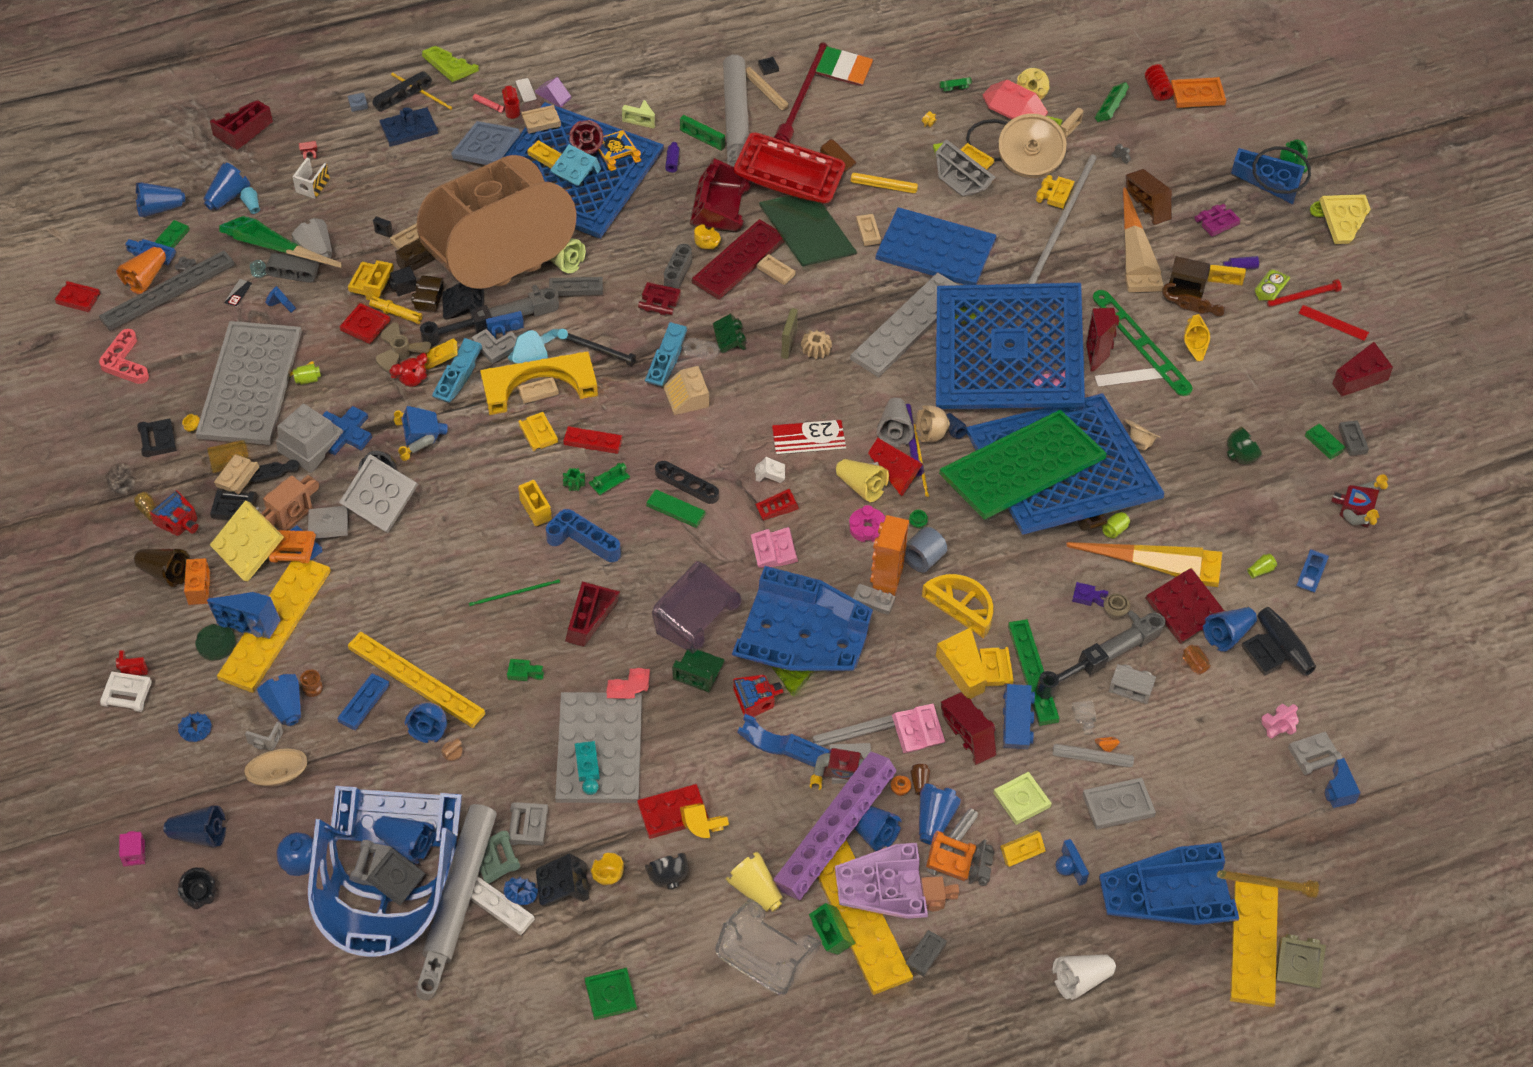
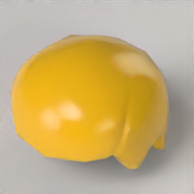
M699 225L694 229V241L699 248L714 249L720 243V234L713 227L708 230L705 228V225Z
M604 853L600 860H594L591 875L601 885L614 884L623 875L624 862L616 853Z

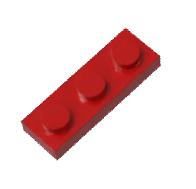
M568 426L563 442L566 446L618 454L622 443V435Z

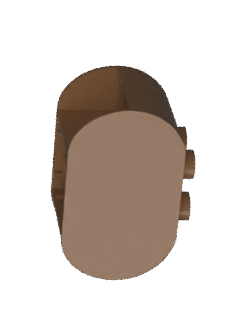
M519 155L503 157L438 186L425 197L417 216V232L424 248L460 283L477 289L503 286L510 282L511 277L524 271L532 272L539 269L543 262L554 258L565 248L573 235L576 225V208L568 192L555 183L545 182L538 167L529 159Z

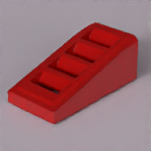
M790 488L755 504L763 521L799 509ZM774 504L776 509L772 510L770 505ZM763 507H767L769 512L765 513Z

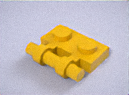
M1047 175L1041 183L1042 187L1037 191L1036 201L1041 203L1046 198L1048 199L1047 204L1063 209L1075 181L1059 176L1055 181L1052 180L1053 177L1051 175Z

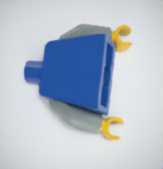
M407 406L404 413L399 410L394 412L395 425L403 424L406 445H409L408 448L401 446L398 449L402 461H407L410 458L411 452L415 453L428 445L434 444L439 434H447V424L438 423L437 414L433 411H428L420 406Z

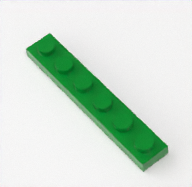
M1028 619L1009 622L1008 629L1026 685H1031V692H1035V700L1032 705L1038 724L1042 726L1059 723L1060 718L1053 697L1044 699L1037 695L1035 690L1040 674L1044 672Z

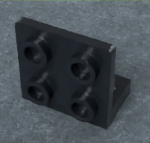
M458 283L442 292L443 318L447 320L466 309L470 311L471 309L484 306V288H471Z

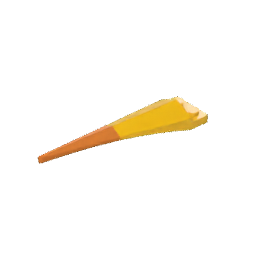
M1066 543V546L1069 548L1124 560L1175 577L1192 568L1205 586L1219 587L1222 552L1203 550L1202 547Z

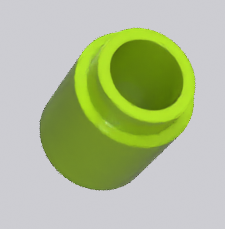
M315 364L299 366L293 370L296 384L300 383L303 385L317 382L318 377H321L319 366L315 367Z
M1124 512L1115 513L1107 520V524L1102 525L1104 535L1112 539L1116 538L1128 528L1130 519Z

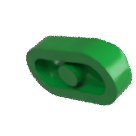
M969 77L941 81L939 86L943 88V91L953 90V86H959V89L969 88V84H972V79Z

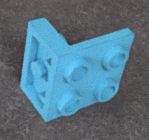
M569 144L551 168V173L579 186L588 172L593 171L598 174L601 167L597 158Z

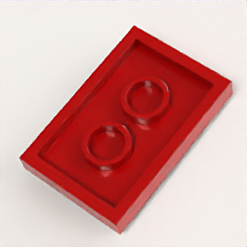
M697 784L637 800L649 839L686 829L682 821L680 807L698 803L704 804Z

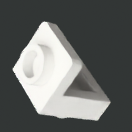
M765 457L755 467L756 481L760 482L766 477L779 483L785 480V464Z

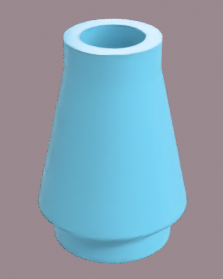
M251 187L243 189L240 193V199L247 206L251 214L258 213L260 207L257 192Z

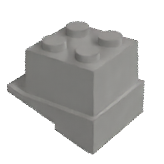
M303 403L277 426L279 438L276 440V445L279 453L290 460H297L299 466L312 473L325 458V454L340 437L343 430Z

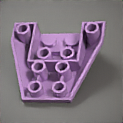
M917 843L895 844L835 866L839 905L905 919L928 917L925 896H922Z

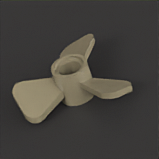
M394 322L381 333L382 340L390 344L391 349L377 355L376 362L385 371L390 373V368L398 364L399 360L407 359L411 351L419 353L429 352L431 343L419 342L409 344L408 338L400 335L399 324Z

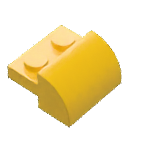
M379 260L375 264L361 262L348 285L349 292L365 295L366 300L372 299V296L379 298L390 278V273L394 271L393 263Z

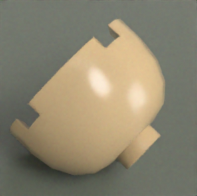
M923 405V409L918 410L916 416V430H919L921 433L918 439L921 442H936L946 434L950 425L949 420L941 408Z

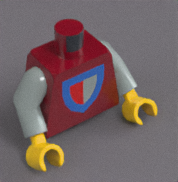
M1381 474L1376 478V481L1355 486L1349 485L1345 494L1334 492L1331 502L1342 505L1339 515L1349 523L1368 528L1369 524L1375 525L1377 523L1376 518L1380 517L1378 511L1374 509L1379 494L1378 487L1387 489L1388 478L1385 474Z
M831 748L829 753L821 754L817 758L813 772L814 775L810 777V788H812V784H819L818 790L822 788V776L849 780L864 761L861 753Z

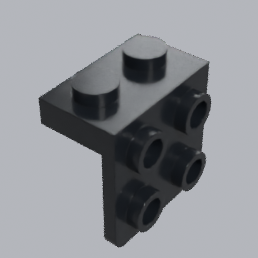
M569 853L536 869L540 905L548 906L570 895L582 902L588 900L589 884L586 877L587 867L585 862Z

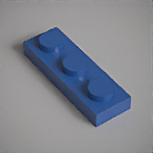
M372 673L338 716V722L355 731L390 686L389 681Z

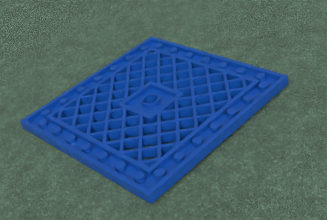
M544 102L540 108L551 106L552 104ZM554 106L561 121V126L558 129H546L533 133H528L525 127L503 157L519 155L529 160L534 159L528 155L527 150L538 140L548 146L554 145L553 149L559 153L564 152L567 146L571 145L569 143L570 135H566V133H570L573 125L579 121L591 120L596 122L601 127L603 136L621 131L622 129ZM624 131L635 148L641 152V161L635 163L632 156H624L615 160L616 170L607 171L606 162L603 163L602 160L604 159L597 151L593 157L597 158L603 172L595 174V172L591 171V175L588 172L579 186L551 173V168L549 167L542 168L541 166H544V164L534 159L535 161L532 162L540 170L545 182L556 181L557 183L555 184L562 188L571 186L572 189H567L566 191L570 196L575 195L572 200L574 204H579L575 206V229L601 239L664 150V144ZM561 134H562V137H558V138H555V137H554V136H557V135H561ZM566 143V145L558 146V144ZM619 165H626L625 167L618 168ZM611 176H618L617 178L610 179ZM606 178L605 181H598L599 179ZM594 181L595 183L587 185L586 182ZM604 187H610V189L602 190ZM598 189L597 192H590L591 190ZM583 192H586V193H587V194H585V195L579 196V193H583ZM596 198H602V200L594 201ZM590 200V203L582 204V202ZM593 209L594 211L586 213L585 210Z
M1081 283L937 286L936 407L941 409L1085 407ZM1036 304L1041 307L1038 311L1032 308ZM1053 304L1059 307L1055 311L1050 308ZM981 305L986 308L983 312L978 310ZM999 305L1004 307V309L1001 312L995 309ZM1017 305L1022 307L1019 312L1014 309ZM963 306L968 308L964 313L960 310ZM1045 311L1050 314L1047 318L1041 315ZM1063 311H1064V318L1059 315V314H1060L1061 312H1063ZM991 312L995 315L992 319L987 317ZM1008 312L1014 315L1010 319L1005 316ZM1026 312L1032 315L1028 319L1023 316ZM972 313L977 315V317L974 320L968 317ZM1054 318L1059 321L1057 325L1051 323ZM1018 319L1023 322L1019 327L1014 323ZM1035 319L1041 322L1038 326L1032 323ZM963 320L968 323L965 327L960 325ZM981 320L986 322V324L983 327L977 324ZM999 320L1004 322L1001 327L996 324ZM1027 326L1032 329L1029 333L1028 328H1026ZM1045 326L1050 329L1047 333L1041 330ZM990 327L993 328L991 329V334L987 332ZM955 328H956L957 330H959V332H958L956 335H955ZM971 328H975L977 330V332L973 335L969 332ZM1054 333L1059 336L1056 341L1051 338ZM1035 334L1041 336L1038 341L1032 338ZM963 335L969 338L965 342L960 340ZM981 335L986 337L983 342L977 339ZM1045 341L1051 344L1047 348L1042 345ZM972 342L977 345L973 350L969 347ZM990 342H991V349H990L989 347H987V345H988ZM1028 342H1030V343L1032 344V346L1029 347V348H1028ZM1012 343L1014 344V346L1008 348L1005 346V344ZM1055 348L1060 351L1056 356L1051 353ZM1036 349L1042 352L1038 356L1033 353ZM963 350H965L967 353H969V354H967L965 357H962V356L959 354V353H961ZM981 350L986 352L983 357L977 354ZM1028 356L1032 359L1029 364L1026 363L1028 362ZM1045 356L1051 359L1048 363L1042 360ZM1063 356H1065V363L1060 360ZM972 357L977 360L973 365L969 362ZM990 357H991V363H993V364H990L989 362H987V360H988ZM1055 363L1060 366L1057 371L1052 368ZM1000 364L1005 367L1001 372L996 369ZM1018 364H1020L1022 367H1024V368H1023L1022 370H1020V371H1018V370H1016V369L1014 368V367H1016ZM1036 364L1042 367L1038 371L1033 368ZM963 365H965L967 368H969V369H967L965 372H962V371L959 369V368H961ZM981 365L987 368L983 372L977 369ZM1028 371L1033 374L1029 379L1024 376ZM1046 371H1048L1051 374V376L1048 378H1045L1042 375ZM973 372L977 375L974 380L969 377ZM990 372L996 375L992 380L987 377ZM1008 372L1014 374L1011 379L1005 376ZM955 373H956L957 375H959V377H958L956 380H955ZM1000 379L1005 382L1002 387L996 384ZM1018 379L1024 382L1020 387L1015 384ZM1036 379H1039L1043 383H1041L1039 386H1036L1033 382ZM1055 379H1058L1061 382L1057 386H1055L1052 383V381ZM963 380L968 383L964 388L959 384ZM981 380H984L987 383L983 387L977 384Z
M1103 393L1085 397V407L1041 408L966 427L967 435L977 451L1058 410H1062L1077 426L1087 428V431H1083L1098 445L1099 443L1108 445L1107 447L1099 445L1107 453L1106 459L1062 480L1070 483V486L1062 484V481L1050 486L1053 488L1052 490L1044 489L1008 508L1022 535L1164 498V491ZM1087 418V419H1090V420H1093V421H1092V422H1089V421H1085L1084 419ZM1092 430H1093V431H1096V432H1099L1100 434L1098 435V434L1092 433ZM1107 455L1115 457V459L1107 458ZM1102 464H1106V465H1109L1110 468H1107V467H1104V466H1101V465H1102ZM1114 468H1118V469H1121V470H1123V471H1122V472H1119V471L1114 470ZM1097 472L1105 474V477L1097 475ZM1111 476V477L1117 478L1118 480L1115 481V480L1109 479V477ZM1080 477H1083V478H1086V479H1088V480H1087V481H1084V480H1081V479H1079V478H1080ZM1092 481H1095V482H1098V483H1101V484H1100V485H1096V484H1093ZM1122 481H1126V482H1129V483H1131V484H1130V485H1127V484H1124V483H1121V482H1122ZM1076 485V486L1082 487L1083 489L1080 490V489L1074 488V486ZM1107 485V486L1113 487V489L1111 490V489L1105 488L1104 486ZM1057 490L1063 491L1065 494L1058 493ZM1087 490H1091V491H1094L1095 494H1092V493H1089V492H1086V491H1087ZM1041 494L1047 496L1048 498L1044 499L1039 497V495ZM1072 494L1078 496V498L1075 499L1070 497L1069 495ZM1052 498H1053V499L1059 500L1060 503H1056V502H1053V501H1051V500H1052ZM1037 503L1043 506L1042 508L1034 506V504Z

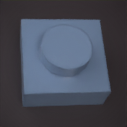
M364 93L348 96L351 112L368 109Z

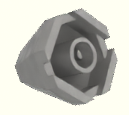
M310 219L311 223H301L292 232V242L331 259L332 248L327 225L324 220Z

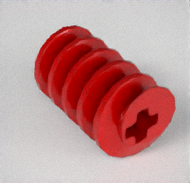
M1161 64L1150 66L1146 70L1144 77L1153 97L1158 101L1168 100L1173 96L1174 89Z

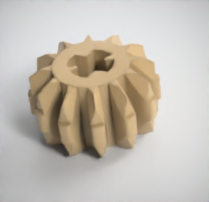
M810 330L808 334H804L801 347L803 354H807L808 358L814 357L816 360L820 357L823 359L825 355H829L832 342L830 336L825 335L824 331L818 332L816 330L812 332Z

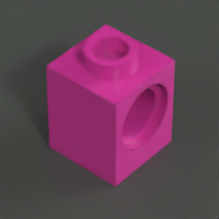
M130 831L126 834H119V857L124 867L145 864V840L141 832Z

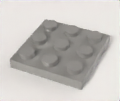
M369 454L339 503L388 533L419 484Z

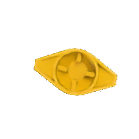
M1196 314L1188 319L1183 338L1186 347L1196 361H1203L1210 342V332L1200 314Z

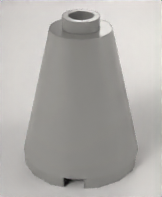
M892 398L887 402L876 431L877 436L893 447H899L903 443L905 445L908 444L914 434V428L905 402L900 398Z

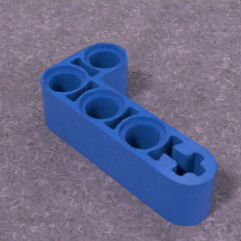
M570 509L561 510L546 526V538L551 546H559L570 537L608 562H616L621 557L620 542L617 538Z

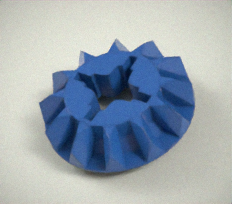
M198 711L196 714L189 713L185 718L182 717L181 722L178 724L180 736L189 742L200 741L211 731L210 719L206 714H200ZM192 722H194L197 725L196 732L195 729L192 728Z
M520 876L517 879L511 877L510 881H506L503 889L505 897L519 905L532 903L538 893L534 882H529V878L524 880ZM524 888V890L518 893V889Z

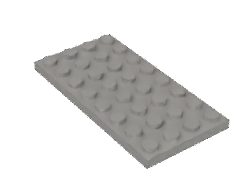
M229 321L196 431L197 439L271 445L301 337V327Z

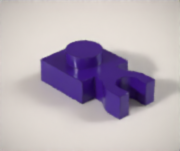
M1076 582L1072 602L1091 606L1092 602L1104 607V599H1101V597L1106 598L1109 591H1095L1096 586Z

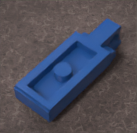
M128 239L125 244L127 251L135 256L152 247L161 248L166 254V260L163 264L167 266L176 254L175 249L145 239L139 242Z

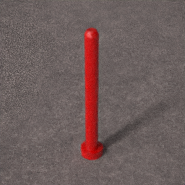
M1336 279L1328 285L1269 300L1267 305L1272 307L1332 290L1339 292L1342 290L1340 280Z

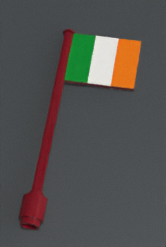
M825 42L820 43L818 52L786 123L779 125L774 138L790 143L794 134L792 125L815 74L863 87L873 59L828 47Z

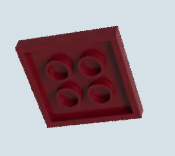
M1192 568L1184 571L1145 597L1154 611L1164 617L1165 625L1180 644L1203 630V625L1206 624V617L1213 613L1225 611Z

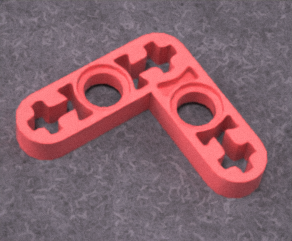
M122 330L101 356L99 363L102 371L137 384H143L149 379L147 368L124 359L137 342L134 330ZM117 348L123 349L119 353H114V350ZM122 367H129L126 371H120Z

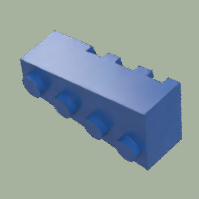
M1238 148L1231 174L1293 204L1297 192L1290 194L1274 193L1266 190L1256 181L1253 175L1252 164L1259 153ZM1266 155L1259 157L1256 163V173L1259 179L1268 187L1276 190L1298 188L1305 166Z

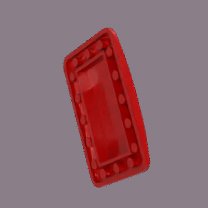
M756 132L749 134L734 165V173L747 180L785 194L821 203H829L832 200L845 169V163L838 158Z

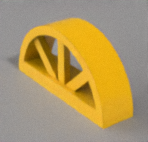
M946 574L937 576L923 585V598L967 628L971 627L972 631L983 639L986 637L991 627L993 602L988 591L979 582L963 575ZM952 589L961 590L968 594L959 602L953 598ZM975 597L984 609L971 610L966 605Z

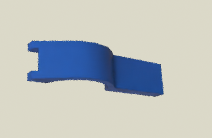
M747 714L743 718L745 721L743 728L739 727L737 731L738 734L753 746L764 752L779 755L785 754L812 767H815L817 758L821 754L829 753L828 749L796 735L781 736L768 732L756 722L754 717Z

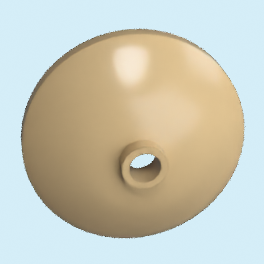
M296 749L269 751L255 757L246 765L245 776L248 781L259 786H281L297 778L305 770L308 763L307 757L302 751Z

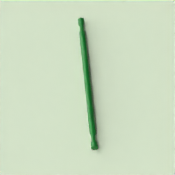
M557 579L552 582H546L530 586L527 588L481 599L476 602H469L468 604L470 607L475 604H481L492 600L508 597L511 595L527 592L530 590L546 587L551 584L560 583V580Z

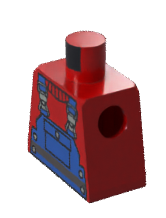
M177 490L150 512L155 526L176 536H180L185 530L191 534L195 533L199 527L196 523L198 518L195 509Z
M765 675L733 679V691L743 716L747 714L755 717L774 707V696L783 693L781 683L777 682L769 685Z

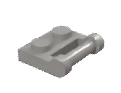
M1326 732L1292 742L1288 746L1304 775L1311 774L1313 770L1335 764L1336 760L1342 759L1341 753L1336 750ZM1329 754V757L1311 763L1307 762L1308 760Z
M512 803L510 808L512 812L509 829L510 845H543L548 805ZM522 812L526 813L523 835L517 834L519 818Z
M362 840L360 845L361 851L355 869L351 872L349 879L355 883L373 886L366 879L391 847L375 844L369 840ZM369 852L375 853L368 875L362 874Z

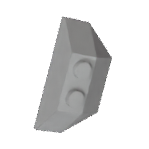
M947 139L935 152L939 178L963 197L985 191L995 179L994 175Z

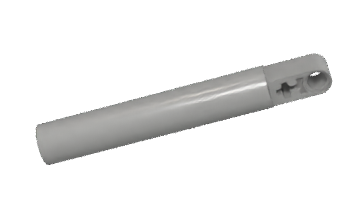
M730 55L723 61L728 165L733 167L749 136L746 67L744 58L739 55Z
M473 804L469 806L448 877L442 890V897L422 952L426 959L416 987V994L422 1000H430L434 997L444 965L451 962L497 816L493 809L484 805ZM432 964L436 965L435 971L430 970ZM429 984L433 990L424 991L421 985Z

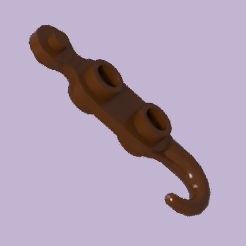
M1167 283L1162 288L1163 296L1183 309L1201 314L1211 312L1215 316H1222L1225 312V308L1222 305H1212L1208 300L1188 294H1170L1168 288L1175 287V283Z

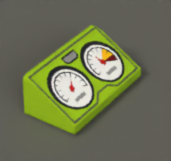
M1269 270L1255 288L1258 299L1274 300L1290 277L1276 270Z

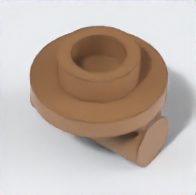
M458 738L443 746L441 753L446 760L454 761L461 757L463 752L462 743Z

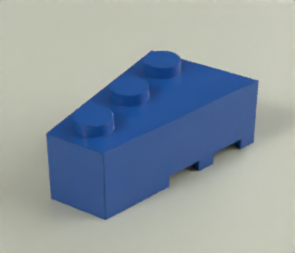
M1007 684L1003 692V699H1005V708H1003V748L1028 749L1029 745L1033 744L1034 732L1030 731V724L1034 723V712L1031 711V704H1034L1035 692H1031V685Z

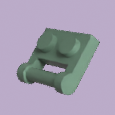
M501 831L489 838L480 867L483 879L488 884L509 871H515L520 868L519 860L515 858L509 842L510 836L508 831ZM499 844L502 845L507 861L502 863L497 849Z

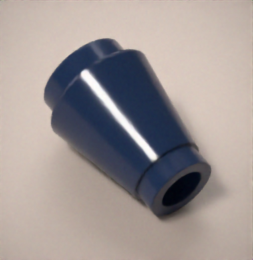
M952 413L946 414L950 423L948 428L950 435L956 439L964 437L967 433L966 424Z

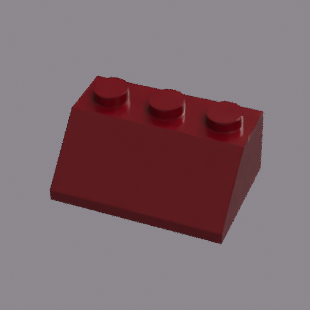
M1114 308L1092 309L1086 339L1090 371H1095L1110 357L1111 350L1114 349L1113 338H1116V326H1119V316L1115 314Z

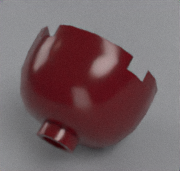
M579 121L573 125L569 140L572 146L591 155L601 148L603 144V131L594 121Z

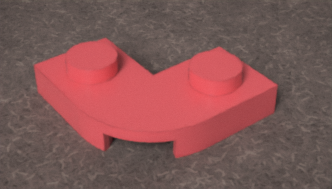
M630 669L628 680H608L607 698L630 699L635 698V694L643 690L647 692L650 669Z

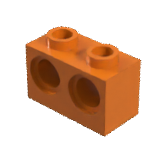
M186 559L184 593L188 605L208 604L210 569L207 559Z

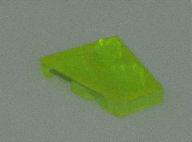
M771 666L792 696L800 690L815 672L790 671Z

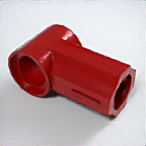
M506 86L502 89L505 115L510 119H515L520 116L517 91L512 86Z

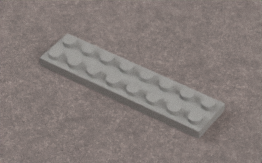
M939 273L935 274L851 354L850 360L880 377L937 322V286L957 284Z

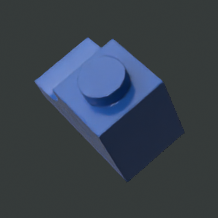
M1310 549L1296 586L1315 592L1329 555Z
M1345 758L1338 759L1332 769L1334 779L1329 781L1325 789V797L1327 801H1330L1333 808L1354 804L1360 795V791Z

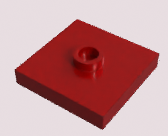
M359 303L339 326L340 331L371 344L390 322V316Z

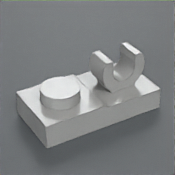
M862 584L858 585L853 599L869 608L889 615L896 598L891 593L887 594L882 592V590Z

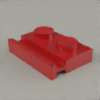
M66 281L65 287H62L55 298V302L58 305L89 312L96 302L97 296H100V290Z

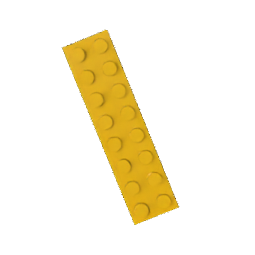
M312 560L309 563H301L300 561L290 562L269 595L281 620L270 639L256 637L245 632L217 675L218 680L251 693L255 692L330 574V567Z
M845 840L817 878L829 904L838 908L855 942L850 948L872 994L875 995L912 981L913 975L883 914L839 905L835 866L856 859L847 840Z

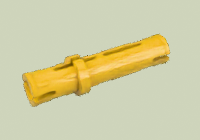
M372 296L369 302L370 307L416 324H420L423 317L422 313L394 304L391 300L386 301Z

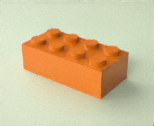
M886 515L884 522H880L879 536L875 538L873 546L870 582L873 583L874 589L882 590V592L887 594L891 593L894 596L904 567L909 520Z

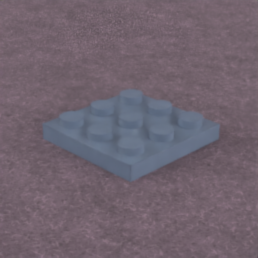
M476 121L452 151L451 155L453 159L485 165L490 164L504 156L520 135V131L518 128Z

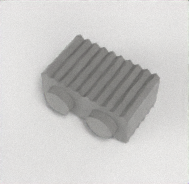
M1117 664L1109 692L1147 704L1156 676H1153L1148 671L1135 670L1130 665Z

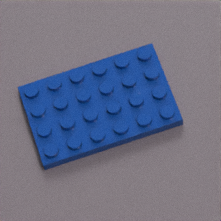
M898 207L876 253L875 259L932 276L939 273L949 280L963 285H977L995 243L996 234Z

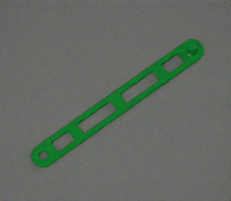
M1105 290L1095 291L1093 300L1100 308H1107L1106 305L1111 303L1119 311L1115 313L1119 316V321L1126 319L1141 336V338L1135 340L1119 322L1118 329L1152 367L1156 369L1169 386L1180 396L1190 395L1193 390L1191 383L1117 301ZM1148 344L1165 364L1159 366L1143 349V346ZM1172 370L1179 380L1173 382L1166 373Z

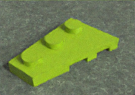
M437 46L422 51V57L452 82L479 71L478 65H470L463 58L457 59L452 56V53Z

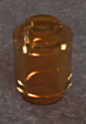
M1189 645L1183 650L1182 658L1193 672L1200 675L1211 667L1210 660L1198 645Z

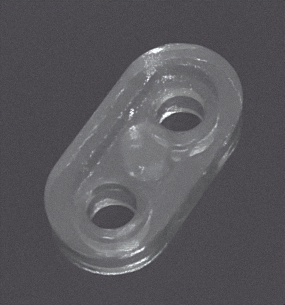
M689 338L683 344L684 352L692 357L712 360L720 352L719 346L713 341ZM692 343L696 345L695 350H692L690 347ZM709 347H712L714 350L712 354L708 352Z

